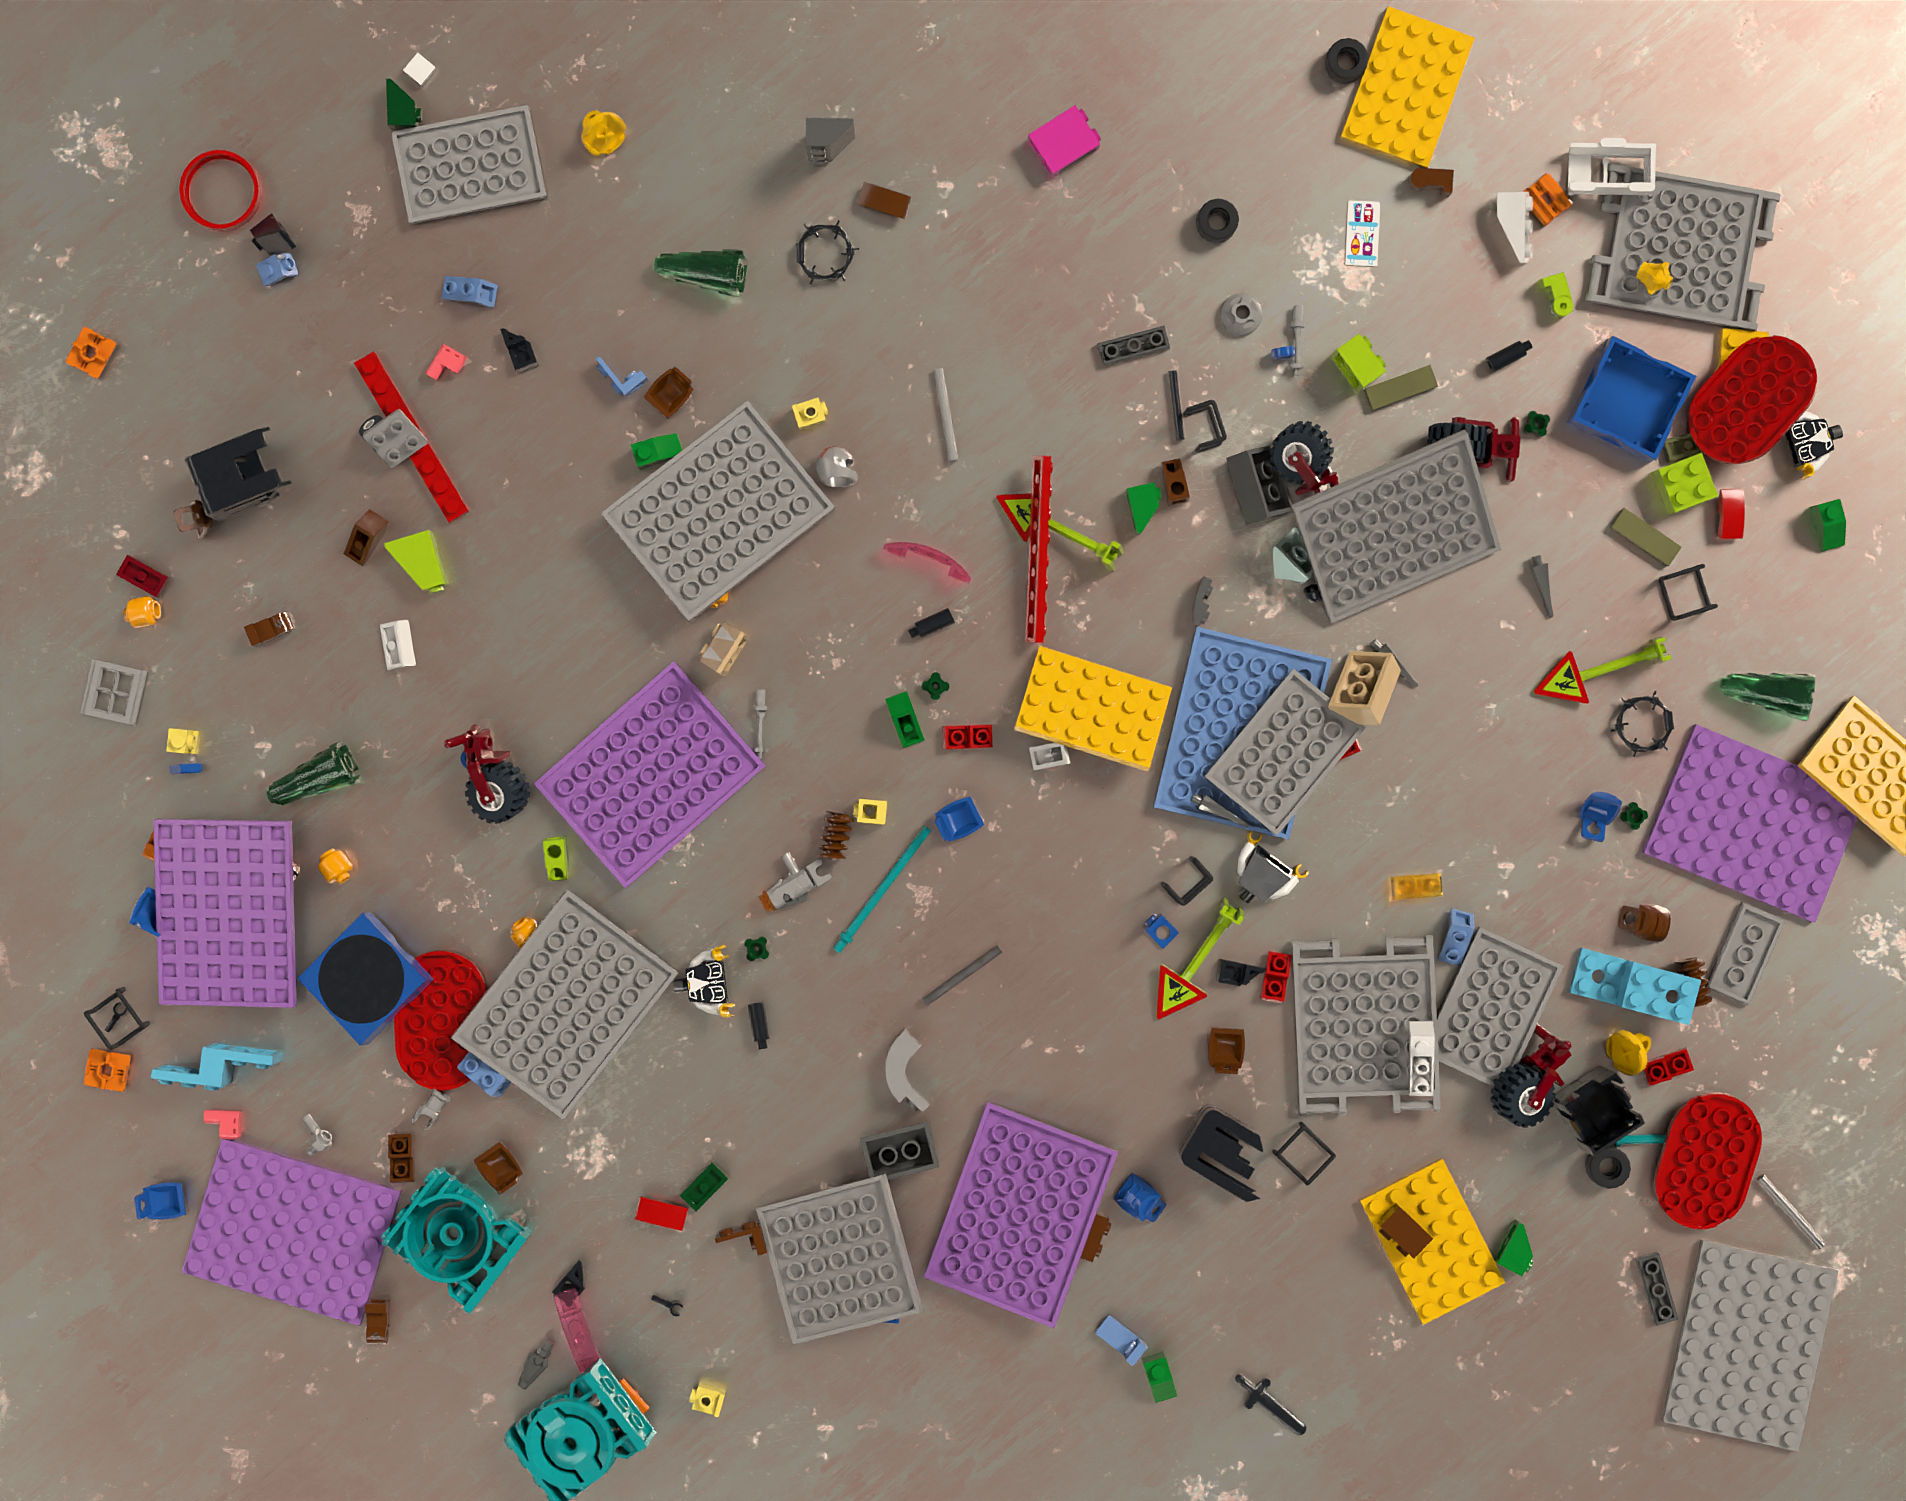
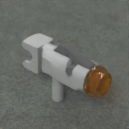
M789 852L781 856L790 873H788L789 877L784 880L779 879L767 892L764 890L763 894L758 896L767 913L771 910L774 912L777 909L807 901L808 891L832 879L830 874L824 876L817 875L816 868L822 864V859L820 858L799 870Z

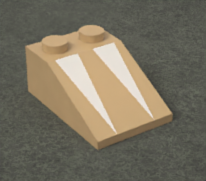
M724 621L722 625L718 623L712 632L714 639L710 645L705 644L699 655L702 656L700 660L702 663L719 674L726 676L749 636Z

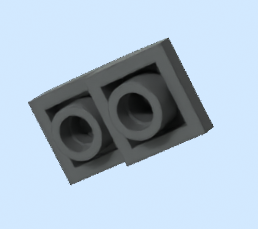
M1205 576L1198 586L1193 602L1192 625L1195 627L1199 626L1200 623L1205 624L1211 613L1207 611L1210 605L1202 602V599L1207 600L1213 590V587L1210 585L1213 580Z

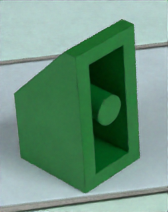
M677 433L653 437L630 445L637 467L640 470L669 461L682 451Z
M1154 482L1126 489L1136 535H1140L1157 510L1159 501L1162 500L1160 487H1155Z
M1837 499L1810 507L1821 551L1844 546L1846 518L1841 500Z
M907 691L886 698L885 700L902 747L906 748L925 741Z
M1515 1219L1495 1255L1494 1261L1522 1277L1532 1267L1533 1254L1524 1224Z
M1164 1351L1143 1357L1142 1362L1155 1403L1177 1397Z

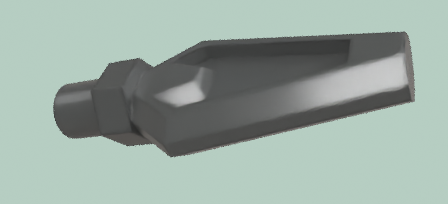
M546 1339L544 1344L539 1346L537 1352L528 1355L518 1381L519 1387L526 1390L548 1367L547 1358L550 1356V1350L554 1345L552 1341Z

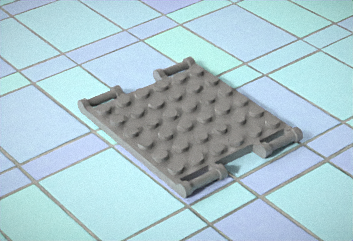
M1608 164L1607 173L1609 175L1607 183H1617L1618 174L1624 175L1623 183L1643 182L1644 169ZM1655 171V190L1653 196L1621 195L1618 205L1613 204L1614 195H1605L1600 211L1617 213L1610 257L1592 255L1591 263L1593 266L1588 294H1585L1584 302L1757 331L1758 308L1765 285L1748 282L1756 238L1763 241H1773L1774 233L1772 228L1774 216L1781 194ZM1766 200L1768 202L1763 230H1759L1758 224L1762 201ZM1644 261L1649 264L1670 263L1669 273L1673 277V281L1668 290L1662 289L1652 295L1648 294L1645 285L1641 283V280L1636 279L1637 272ZM1602 265H1607L1608 272L1604 295H1597ZM1748 290L1752 294L1747 321H1743L1742 316Z
M1425 935L1422 938L1393 939V936H1386V955L1340 957L1339 938H1332V941L1312 942L1292 940L1300 1116H1307V1113L1339 1112L1340 1115L1347 1114L1346 1097L1393 1095V1113H1401V1110L1432 1109L1433 1112H1440L1433 935ZM1426 947V954L1394 955V948ZM1332 950L1333 957L1300 958V951ZM1409 1021H1433L1435 1035L1433 1100L1400 1101V1095H1410ZM1339 1097V1103L1306 1104V1098Z

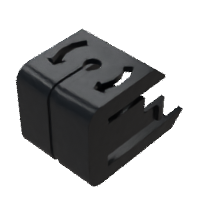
M269 427L256 429L184 459L208 518L217 521L224 520L273 501L280 496L279 492L277 493V489L292 484L290 480L282 482L277 468L266 472L263 468L257 450L268 446L263 433L269 431ZM241 456L247 457L246 462H236L235 459Z
M1598 1066L1579 1078L1574 1084H1570L1556 1093L1555 1099L1552 1101L1554 1102L1553 1107L1579 1147L1593 1157L1645 1124L1642 1115L1631 1110L1633 1109L1630 1103L1632 1096L1627 1088L1611 1082L1615 1081L1623 1084V1080L1616 1072L1603 1066Z
M1212 1104L1203 1106L1179 1145L1178 1153L1183 1164L1245 1202L1261 1199L1252 1193L1256 1192L1254 1189L1199 1157L1203 1152L1249 1180L1255 1168L1249 1165L1250 1161L1239 1155L1243 1146L1238 1144V1139L1217 1126L1263 1152L1259 1134L1255 1129Z

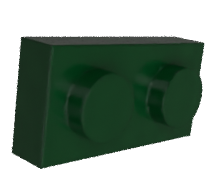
M712 1162L680 1194V1197L697 1212L729 1177Z

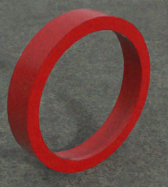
M212 150L200 154L187 165L181 176L179 193L184 209L197 223L214 231H231L248 223L256 214L261 203L262 187L257 172L244 158L230 151ZM215 160H230L240 164L248 171L254 183V196L248 210L240 218L227 224H215L203 219L195 211L190 199V185L194 175L202 166Z

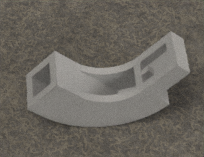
M904 1028L889 1048L885 1064L886 1080L891 1093L899 1103L907 1097L908 1100L906 1102L915 1111L920 1109L924 1112L928 1108L929 1102L910 1085L905 1071L909 1059L921 1047V1043Z

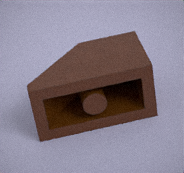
M369 509L354 524L343 554L359 565L364 566L382 539L389 521Z

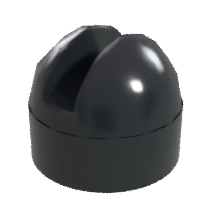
M1311 584L1304 588L1303 592L1308 602L1315 604L1317 600H1322L1317 584Z

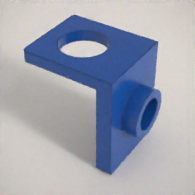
M1161 913L1157 916L1153 914L1145 922L1147 926L1144 930L1163 949L1179 934ZM1160 926L1169 928L1170 935L1168 938L1159 939L1157 937L1156 931Z

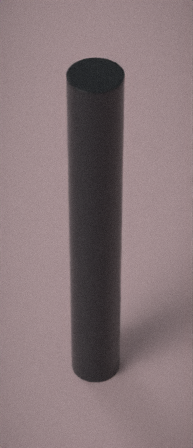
M1177 370L1168 371L1175 438L1176 441L1185 440L1178 373Z

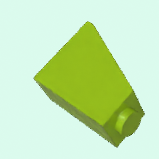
M426 530L384 543L388 552L422 590L430 591V594L443 591V586L449 585L432 531Z

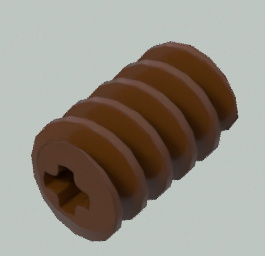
M826 811L832 817L824 819L830 826L822 828L828 835L821 836L820 839L825 841L826 844L819 845V849L823 850L824 853L817 854V856L837 861L846 859V855L841 850H848V846L843 841H849L850 837L844 833L852 831V828L846 824L854 822V819L846 814Z
M1697 957L1675 961V964L1682 965V968L1676 970V973L1701 980L1694 1007L1710 1003L1713 1000L1712 997L1705 995L1711 989L1704 987V985L1709 983V979L1702 977L1707 974V970L1700 968L1705 965V961Z

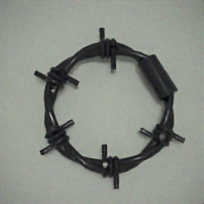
M839 220L836 225H811L807 227L806 223L804 224L807 230L804 232L799 243H796V263L802 266L808 278L811 279L809 284H812L814 279L833 280L842 277L843 281H846L843 274L851 263L853 255H855L854 250H859V248H853L842 227L838 226ZM822 229L831 230L832 233L836 234L835 240L840 235L845 240L847 246L846 253H841V255H847L846 264L837 270L831 267L833 274L826 276L817 274L814 271L815 265L812 270L804 265V240L814 234L818 238L819 236L816 231Z
M1654 691L1653 696L1628 698L1626 701L1623 697L1621 698L1624 705L1617 717L1616 724L1614 725L1615 729H1611L1610 732L1617 731L1619 737L1634 752L1632 757H1635L1637 752L1654 751L1663 747L1666 751L1668 750L1665 743L1671 731L1674 730L1673 714L1659 700V697L1655 696L1657 691ZM1639 701H1648L1653 705L1652 710L1658 705L1664 711L1663 718L1666 735L1657 741L1652 738L1655 744L1650 747H1642L1637 744V738L1634 739L1633 743L1628 741L1623 732L1624 725H1629L1628 723H1622L1623 713L1632 707L1637 710L1634 704Z

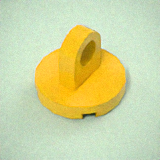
M598 110L590 111L583 120L582 144L589 153L595 156H601L600 154L603 153L606 155L619 148L624 141L626 125L619 115L613 112L601 113Z
M1621 1030L1615 1032L1607 1039V1055L1609 1059L1612 1057L1615 1062L1613 1063L1614 1067L1622 1074L1634 1076L1646 1068L1647 1052L1651 1047V1038L1643 1033L1633 1035L1631 1032Z

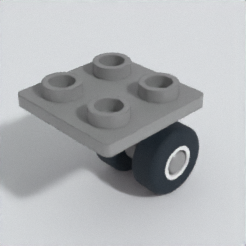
M397 409L384 419L379 415L372 416L359 429V435L368 442L373 450L391 468L428 443L427 438L400 409Z

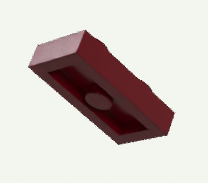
M130 555L125 557L116 573L120 578L156 598L160 597L170 577Z

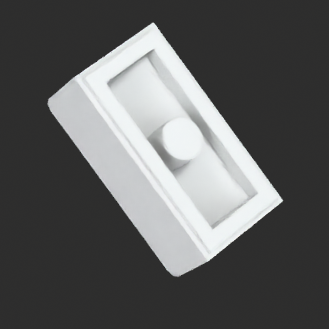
M408 620L380 624L387 670L415 666L416 662Z

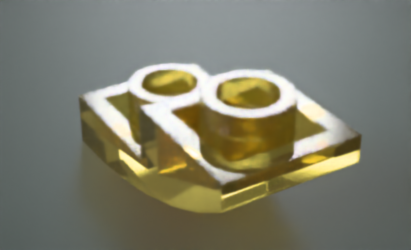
M1441 873L1391 876L1392 900L1443 896Z

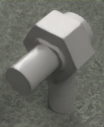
M310 1114L304 1116L302 1120L311 1131V1145L306 1152L308 1155L314 1156L317 1151H325L332 1145V1135L326 1130H320Z

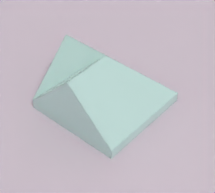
M1294 526L1273 548L1275 578L1297 581L1301 585L1313 575V571L1300 531Z

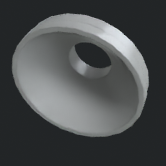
M1245 293L1235 294L1223 303L1220 311V320L1228 332L1238 336L1248 335L1254 332L1260 325L1262 308L1253 296ZM1239 306H1246L1249 309V316L1246 319H1240L1236 315V309Z

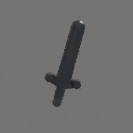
M1238 1374L1235 1376V1381L1249 1392L1244 1403L1247 1409H1252L1257 1402L1295 1434L1303 1435L1306 1432V1425L1266 1392V1389L1271 1384L1269 1379L1264 1378L1261 1382L1254 1385L1244 1378L1243 1375Z

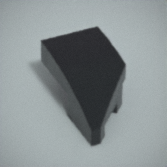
M504 328L500 329L516 373L539 366L532 345L525 337L515 335Z
M1219 959L1215 981L1235 986H1246L1254 977L1264 973L1266 968Z
M578 1260L552 1291L555 1296L569 1307L585 1289L581 1260Z

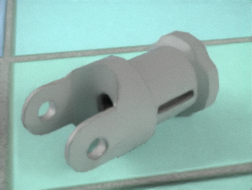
M433 1088L432 1095L426 1103L421 1104L412 1118V1123L421 1114H425L431 1117L425 1127V1131L432 1126L439 1117L441 1108L446 1102L451 1100L442 1090Z

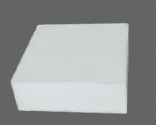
M419 53L403 69L420 86H423L437 70L434 65Z

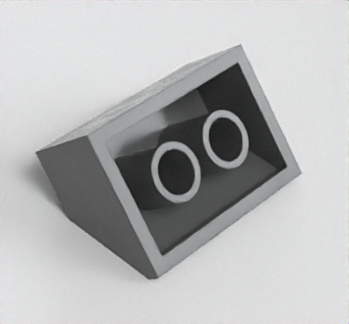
M806 118V150L808 160L813 161V164H827V161L835 159L855 139L853 118Z
M1273 445L1246 450L1226 458L1246 525L1293 511L1291 507L1293 503L1285 477L1282 479L1279 476L1281 474L1279 470L1275 472L1273 469L1275 462L1271 463L1270 457L1273 456L1270 453V448Z
M928 1121L860 1138L870 1178L886 1174L887 1180L939 1167Z

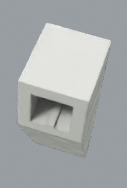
M1497 192V217L1519 262L1526 263L1529 258H1532V244H1529V234H1532L1533 222L1529 220V211L1533 209V197L1529 196V192Z
M1409 1021L1410 1096H1433L1435 1042L1433 1021Z

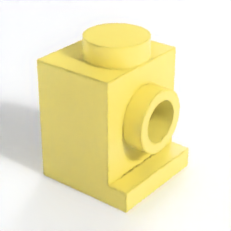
M819 398L792 405L800 430L826 422L825 416L829 415L825 401L820 402ZM809 408L815 409L813 416L807 415Z
M169 728L166 751L197 754L199 731Z
M859 799V803H854L853 817H858L857 822L885 824L887 801ZM867 807L874 808L875 813L872 816L866 814Z
M699 1383L697 1389H692L689 1402L693 1403L692 1409L719 1417L726 1390ZM704 1397H708L710 1399V1403H703L702 1399Z

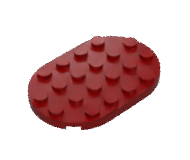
M1777 335L1756 337L1736 348L1698 390L1690 405L1689 429L1699 449L1708 457L1726 464L1752 462L1769 452L1805 413L1815 397L1817 371L1811 356L1797 342Z
M431 951L415 958L434 980L394 1017L395 1052L401 1068L415 1083L432 1090L433 1088L436 1090H451L471 1080L458 1069V1065L469 1051L454 1041L451 1036L485 994L487 986L478 967L465 956L452 951Z
M1708 1092L1689 1099L1674 1114L1669 1124L1655 1170L1654 1191L1661 1208L1675 1222L1692 1229H1710L1734 1217L1742 1207L1762 1146L1760 1123H1758L1750 1107L1732 1095L1721 1092Z

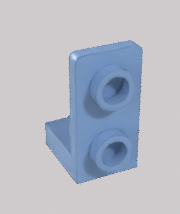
M445 276L441 298L473 302L485 307L494 308L498 285L480 278Z
M600 356L596 358L600 363L596 367L604 377L609 375L614 382L611 386L619 396L623 393L626 397H629L649 381L641 370L638 373L633 371L624 379L626 382L622 385Z
M1451 908L1449 913V930L1438 956L1439 961L1458 966L1461 965L1474 932V914Z
M470 1051L458 1065V1069L491 1097H501L512 1083Z
M1108 1315L1096 1330V1334L1124 1355L1125 1360L1132 1366L1135 1365L1147 1349L1146 1342L1111 1315Z

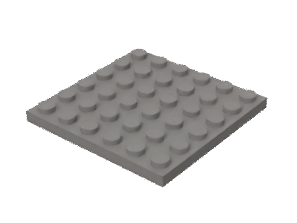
M886 1174L756 1208L793 1345L924 1311Z

